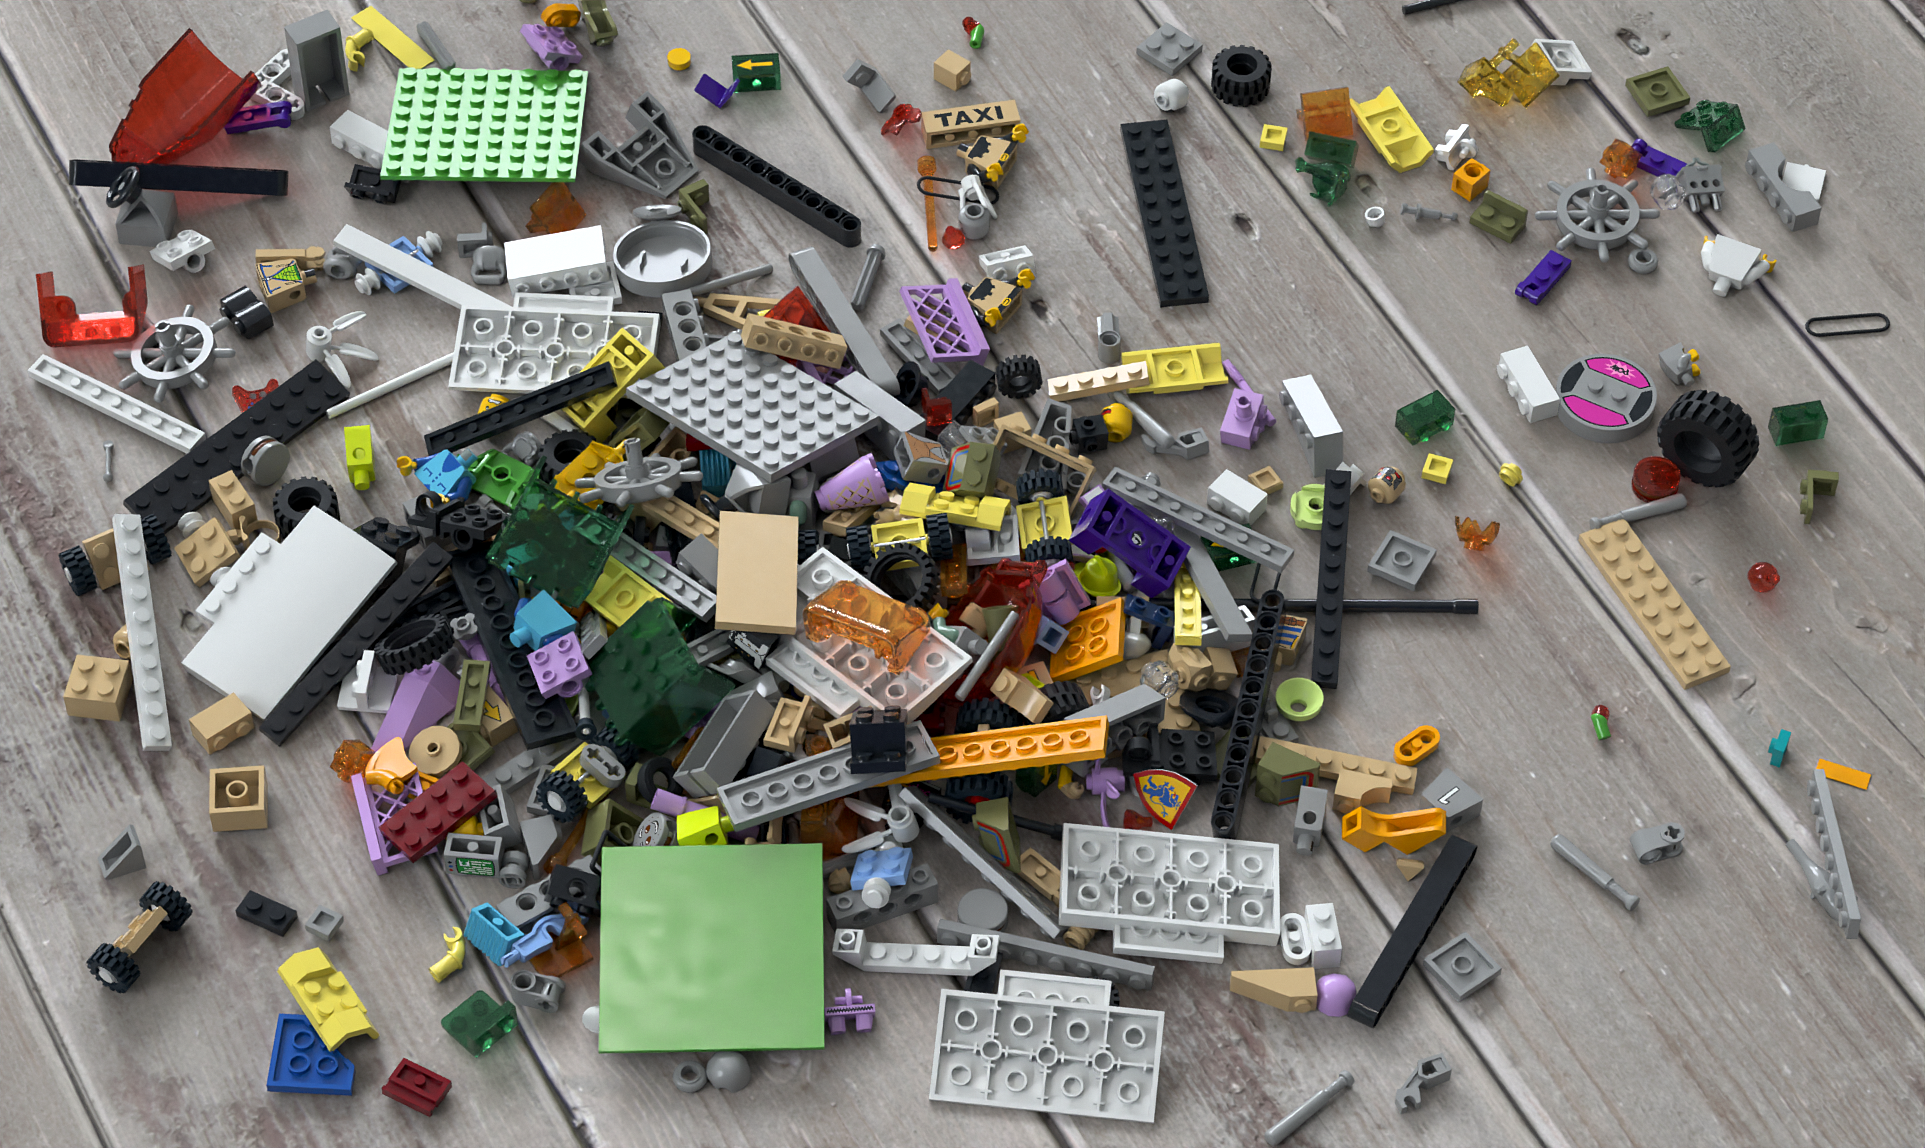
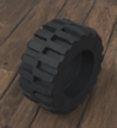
M1694 390L1681 395L1663 416L1657 428L1658 445L1662 448L1664 458L1669 460V465L1673 469L1676 468L1680 471L1679 474L1684 478L1686 476L1690 478L1691 482L1696 484L1702 483L1705 487L1715 486V488L1731 485L1740 478L1759 451V435H1757L1755 424L1751 423L1752 418L1748 413L1745 414L1742 411L1743 408L1738 403L1736 405L1731 402L1729 397H1722L1715 391L1708 393L1707 390Z

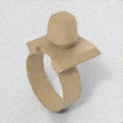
M241 515L239 517L241 529L226 531L234 545L243 543L244 551L251 545L248 537L249 534L260 528L274 530L278 533L275 541L281 542L278 526L269 520L254 521L247 526L246 517Z

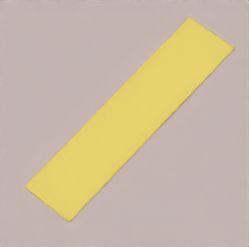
M372 6L351 17L362 28H370L374 38L407 67L421 69L434 61L430 55Z

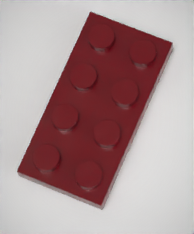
M462 761L378 828L385 838L414 863L444 840L448 833H453L496 799L497 794L493 788Z

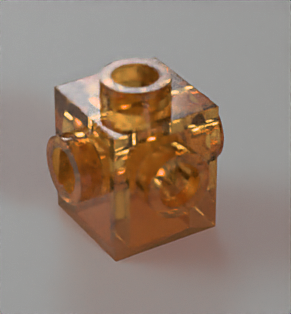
M1616 138L1604 150L1600 163L1606 167L1604 171L1613 178L1620 176L1626 179L1636 170L1637 163L1642 154L1628 143Z
M359 739L343 740L341 746L334 753V759L330 768L338 773L337 777L351 783V776L361 773L363 778L366 777V766L376 752Z

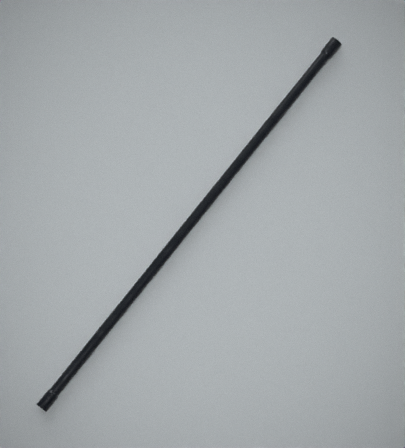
M889 595L899 604L909 601L904 595ZM947 597V608L945 609L965 610L970 602L972 604L975 603L973 602L975 597ZM1016 597L1032 607L1027 597ZM1089 597L1091 605L1081 610L1096 607V598ZM1149 598V602L1174 611V598ZM1201 598V611H1210L1204 599ZM1233 598L1238 607L1245 605L1250 612H1258L1259 603L1252 599ZM1284 599L1286 612H1316L1317 599ZM1343 599L1342 612L1478 614L1479 602L1478 599Z

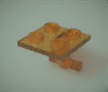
M563 903L558 908V911L565 918L560 936L553 932H548L553 939L551 948L529 960L538 974L560 978L594 960L592 954L581 940L588 932L582 925L579 914L574 913L568 903Z

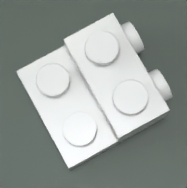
M1535 39L1527 52V60L1533 62L1537 68V76L1543 78L1546 85L1566 86L1569 79H1589L1593 73L1573 41Z

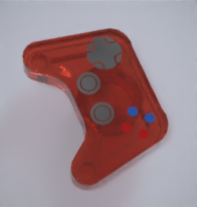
M270 379L265 388L254 391H247L239 385L232 388V396L241 413L279 387L278 381Z

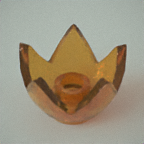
M1455 516L1457 536L1459 541L1464 542V548L1484 551L1485 545L1490 546L1499 533L1500 523H1496V521H1492L1485 530L1481 531L1475 519L1472 521L1471 518L1467 517L1461 525L1459 516Z

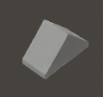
M129 824L98 857L105 879L110 880L146 868L142 847L134 825Z

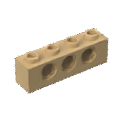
M750 313L747 315L741 333V338L747 348L840 369L847 350V345L842 335Z

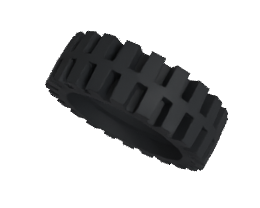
M895 543V547L891 545L885 546L886 552L880 549L876 552L878 555L877 559L874 557L870 558L869 562L872 565L871 567L865 566L863 571L867 576H862L880 589L883 576L894 564L904 560H912L918 563L923 574L921 586L915 596L901 605L918 618L922 617L920 612L927 613L930 610L927 607L928 603L934 605L936 600L933 598V595L938 596L940 592L936 587L941 585V579L938 577L940 576V571L936 567V563L927 553L915 545Z
M431 614L428 617L426 615L421 616L419 620L417 618L412 619L408 624L405 622L401 624L400 628L395 627L392 629L393 632L386 633L384 635L385 638H381L378 641L379 643L375 645L374 651L386 674L394 676L396 674L403 675L406 671L411 673L416 668L417 670L422 669L423 665H430L433 663V660L440 659L442 654H446L448 649L453 647L455 638L445 617L439 614L436 616Z

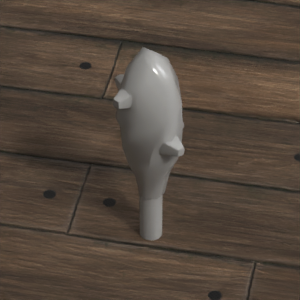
M1791 839L1786 843V847L1800 863L1812 890L1810 898H1816L1829 916L1839 922L1840 911L1839 908L1834 906L1835 890L1830 889L1829 885L1830 873L1809 859L1795 839Z

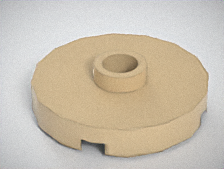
M431 726L422 730L414 737L409 748V758L412 763H416L418 771L433 777H441L445 775V772L452 770L458 765L462 757L463 748L459 737L450 728ZM438 747L436 751L431 752L432 749Z

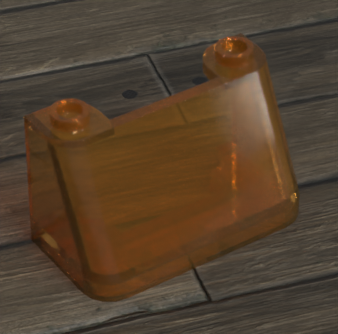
M839 580L810 601L803 610L806 639L818 643L822 636L829 639L833 633L874 649L875 658L880 660L881 657H884L889 663L887 670L897 675L901 674L930 631V621L923 609L912 607L868 590L849 580Z
M806 734L805 750L807 756L811 757L833 749L828 737ZM860 790L801 811V844L822 843V861L846 854L842 851V847L857 840L859 814L846 806L844 798L848 797L859 800Z

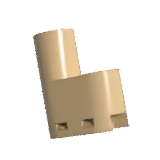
M970 602L959 620L972 628V631L982 639H985L987 629L982 613L983 608Z

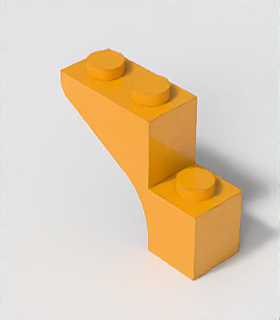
M1360 806L1342 817V840L1363 852H1367L1385 842L1409 855L1446 834V811L1441 808L1387 815L1375 813Z

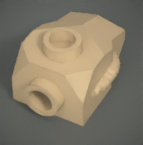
M1173 643L1168 653V663L1176 684L1182 690L1193 692L1206 689L1210 681L1209 676L1213 664L1198 648H1192L1189 645H1175Z

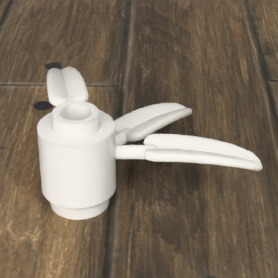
M363 311L352 312L338 318L333 322L334 327L330 330L323 326H314L307 331L306 354L312 361L315 359L319 362L325 360L337 379L348 389L351 386L348 372L338 355L333 354L331 356V350L373 361L379 359L376 353L358 345L345 342L341 343V346L331 345L332 333L337 330L343 331L364 319L367 314Z
M901 784L888 785L892 804L888 814H885L884 809L854 798H844L846 806L863 817L876 822L880 821L881 818L887 819L890 829L882 833L880 831L874 832L842 847L843 852L856 853L871 849L884 842L883 837L893 834L897 841L903 843L910 842L917 837L919 826L914 813L909 807L904 805L905 801L898 796L903 790Z

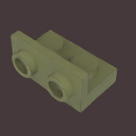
M1487 190L1484 193L1483 202L1470 216L1469 223L1511 244L1526 227L1528 210Z

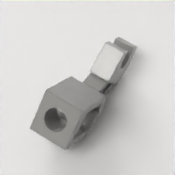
M1202 427L1180 433L1177 439L1174 440V444L1168 449L1161 447L1154 439H1149L1147 434L1141 435L1146 451L1152 454L1158 452L1181 455L1186 460L1209 452V440Z
M1443 1053L1418 1060L1417 1067L1401 1089H1397L1395 1105L1400 1114L1407 1112L1408 1106L1405 1104L1407 1101L1412 1102L1415 1109L1420 1108V1087L1427 1090L1450 1080L1452 1069ZM1426 1071H1431L1432 1074H1428L1427 1076L1423 1073Z

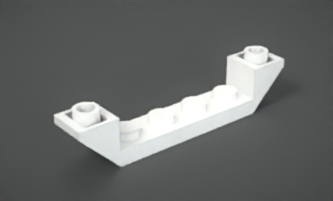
M836 929L832 953L853 966L869 972L973 976L996 962L1000 937L999 935L972 934L970 946L867 942L864 930Z

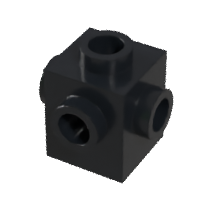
M1103 415L1083 416L1073 419L1069 440L1071 445L1075 444L1078 454L1107 449L1109 432Z

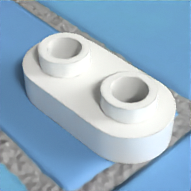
M1285 914L1280 919L1279 936L1283 956L1290 964L1302 965L1309 960L1311 955L1306 921L1299 914Z

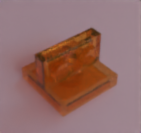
M1348 87L1300 93L1302 109H1296L1297 119L1303 121L1305 141L1328 139L1320 135L1333 138L1353 135Z

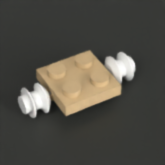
M188 512L178 522V528L183 531L182 534L186 539L174 547L193 582L198 587H201L209 580L216 587L231 569V567L227 566L237 560L240 554L216 517L205 523L200 513Z

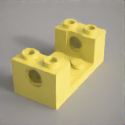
M623 328L580 371L583 372L609 361L613 366L618 386L561 409L569 419L583 431L588 432L589 436L593 435L596 438V442L601 444L617 428L607 417L606 413L626 393V388L633 385L638 379L643 380L665 368L653 353Z

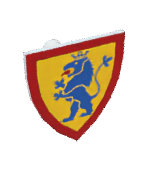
M1163 769L1134 773L1136 790L1143 805L1154 818L1173 830L1198 785L1175 772Z

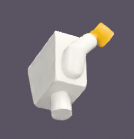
M1717 234L1716 239L1710 241L1708 236H1704L1701 251L1703 267L1709 272L1708 278L1716 282L1712 290L1716 295L1725 297L1730 287L1741 290L1744 285H1749L1765 273L1772 272L1777 261L1776 259L1774 261L1766 260L1768 256L1766 254L1763 255L1761 260V249Z

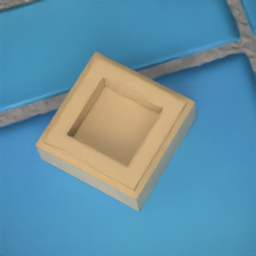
M995 397L973 407L974 426L983 427L999 418V402Z
M1271 466L1248 475V482L1268 495L1283 488V481Z

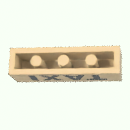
M1015 100L921 112V130L926 149L960 145L961 143H975L978 137L982 135L987 137H1003L1012 133L1013 128L1021 122Z

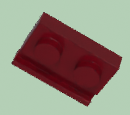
M403 1058L388 1078L387 1084L383 1085L381 1089L383 1095L431 1117L435 1107L439 1106L452 1088V1082L431 1070Z

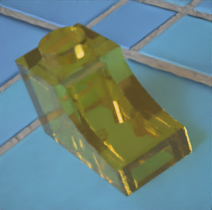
M1485 57L1466 65L1457 81L1472 97L1481 96L1488 98L1501 107L1508 104L1516 89Z

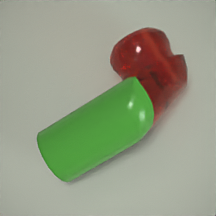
M966 17L962 21V26L965 32L971 36L970 46L978 49L981 47L984 28L972 17Z
M1604 705L1595 706L1591 713V719L1599 741L1611 737L1607 725L1610 712Z

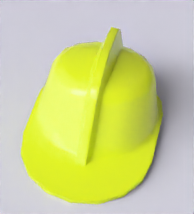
M1095 555L1087 563L1080 562L1073 566L1076 577L1088 594L1094 597L1116 596L1120 592L1121 583L1118 579L1117 566L1111 560Z

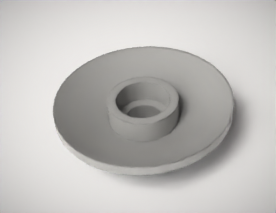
M648 205L634 209L633 215L652 222L671 219L681 214L682 209L675 205Z

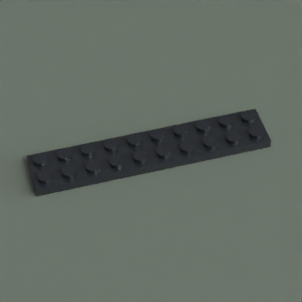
M1168 120L1120 124L1121 137L1160 308L1209 303L1207 285Z
M315 359L123 501V505L131 514L140 515L141 519L154 514L160 522L164 534H166L178 525L179 520L184 514L196 512L212 500L208 480L230 470L233 471L238 480L244 476L241 469V460L245 450L255 439L261 436H271L278 442L286 445L326 415V410L347 400L350 392Z
M494 541L479 543L468 550L456 549L448 551L447 553L453 556V562L447 568L467 614L472 613L475 616L474 623L478 627L477 637L487 660L491 663V669L527 751L576 738L575 729L577 726L564 697L556 693L545 699L541 694L527 655L535 650L528 643L516 647L510 640V634L515 631L513 628L515 623L514 612L520 599L501 556L496 553L497 547Z

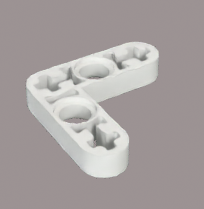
M287 49L280 51L246 82L248 97L260 104L289 101L292 104L291 120H297L305 114L303 100L279 86L291 75ZM270 72L279 73L277 76L274 77L267 76V74ZM272 96H281V99L277 101L270 100Z

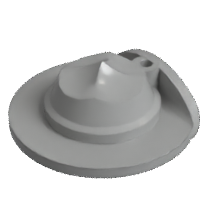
M730 657L719 666L712 663L707 664V667L717 670L743 684L761 676L745 659Z

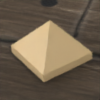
M1398 858L1396 860L1397 867L1407 881L1424 869V862L1422 860Z

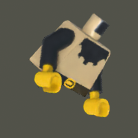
M1021 123L1013 128L1012 133L1003 137H987L982 135L978 137L973 146L961 143L957 149V156L965 159L966 174L979 176L981 184L984 183L997 190L1017 161L1018 141L1024 143L1029 130L1025 124Z
M1024 269L1018 274V277L1010 280H996L985 277L977 287L966 282L962 289L979 326H984L997 334L1022 305V288H1030L1031 280H1034L1035 276L1030 269Z

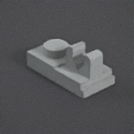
M1268 697L1260 732L1264 737L1298 743V735L1287 719L1279 712L1275 702H1271V699Z

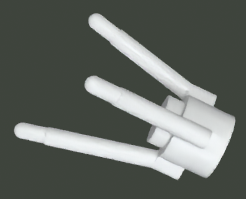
M969 175L961 180L962 188L958 190L960 210L965 206V197H968L969 200L979 199L983 208H988L992 217L997 219V214L985 193L984 187L981 185L979 176Z

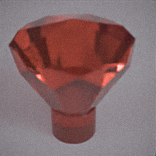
M948 226L942 236V243L948 249H959L965 243V236L959 228Z
M1126 809L1124 812V829L1139 830L1142 827H1152V817H1143L1132 809Z

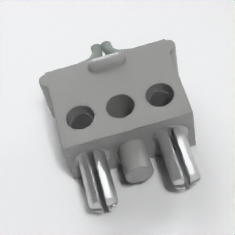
M1699 157L1693 158V162L1688 163L1675 176L1679 180L1683 201L1689 200L1692 213L1700 211L1698 200H1701L1702 206L1710 205L1709 199H1712L1714 211H1721L1720 196L1725 192L1721 175L1722 166L1709 165L1706 162L1700 161ZM1696 161H1697L1698 164L1703 165V166H1693V165H1695V163H1696Z

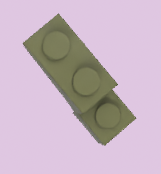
M578 0L581 17L586 22L590 44L596 43L597 47L610 45L618 36V31L607 9L605 0Z

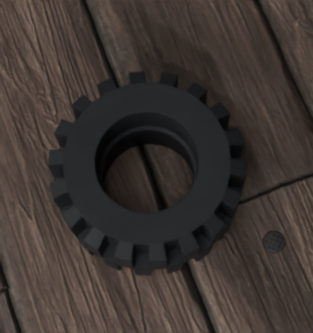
M1233 45L1230 46V49H1222L1221 53H1217L1213 60L1211 78L1213 94H1216L1219 100L1223 99V103L1227 105L1230 103L1235 107H1238V105L1248 107L1249 104L1256 105L1257 101L1262 102L1270 89L1272 64L1269 61V57L1263 55V51L1260 49L1255 50L1253 46L1245 47V45H1240L1236 47Z
M566 429L562 430L560 434L555 432L552 434V438L547 437L544 440V445L540 446V453H538L540 476L543 485L546 488H550V492L556 493L552 480L555 475H558L568 466L565 463L572 462L592 441L596 442V438L593 435L588 436V432L585 431L580 433L578 429H572V431L567 432Z
M304 476L299 480L294 478L290 480L289 484L284 483L281 486L282 490H277L275 493L276 497L273 498L275 522L284 539L288 537L308 513H301L300 511L311 509L313 506L336 520H340L338 500L334 488L331 484L327 485V481L323 479L318 481L317 477L307 479Z
M1056 681L1038 688L1054 703L1040 724L1064 721L1065 717L1090 707L1081 687H1078L1074 682ZM1021 713L1025 726L1035 725V723Z

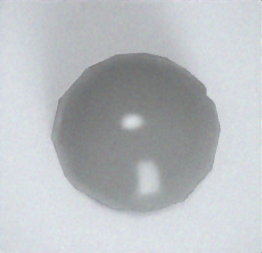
M718 1051L708 1061L706 1074L715 1088H725L731 1093H735L745 1088L751 1080V1067L739 1051Z

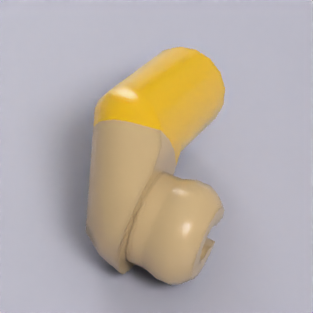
M1062 765L1060 767L1058 788L1068 798L1079 799L1084 792V786L1082 784L1078 786L1077 781L1073 782V771L1067 766Z

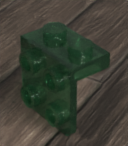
M1707 99L1699 101L1693 109L1683 113L1680 116L1681 118L1674 123L1675 127L1679 129L1701 131L1707 151L1713 153L1746 129L1738 104L1725 101L1714 102Z
M483 990L476 991L441 1020L442 1028L475 1058L518 1025L516 1006L509 1000L500 1006Z

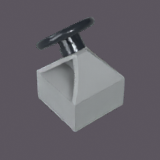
M130 166L122 171L112 183L106 196V204L109 208H117L121 205L115 223L119 244L156 247L160 242L170 241L178 215L175 193L143 190L137 185L140 177L139 169L136 166Z
M737 463L727 485L725 495L714 502L706 494H701L700 501L718 521L720 511L736 512L739 510L743 513L785 516L791 480L785 475L770 483Z

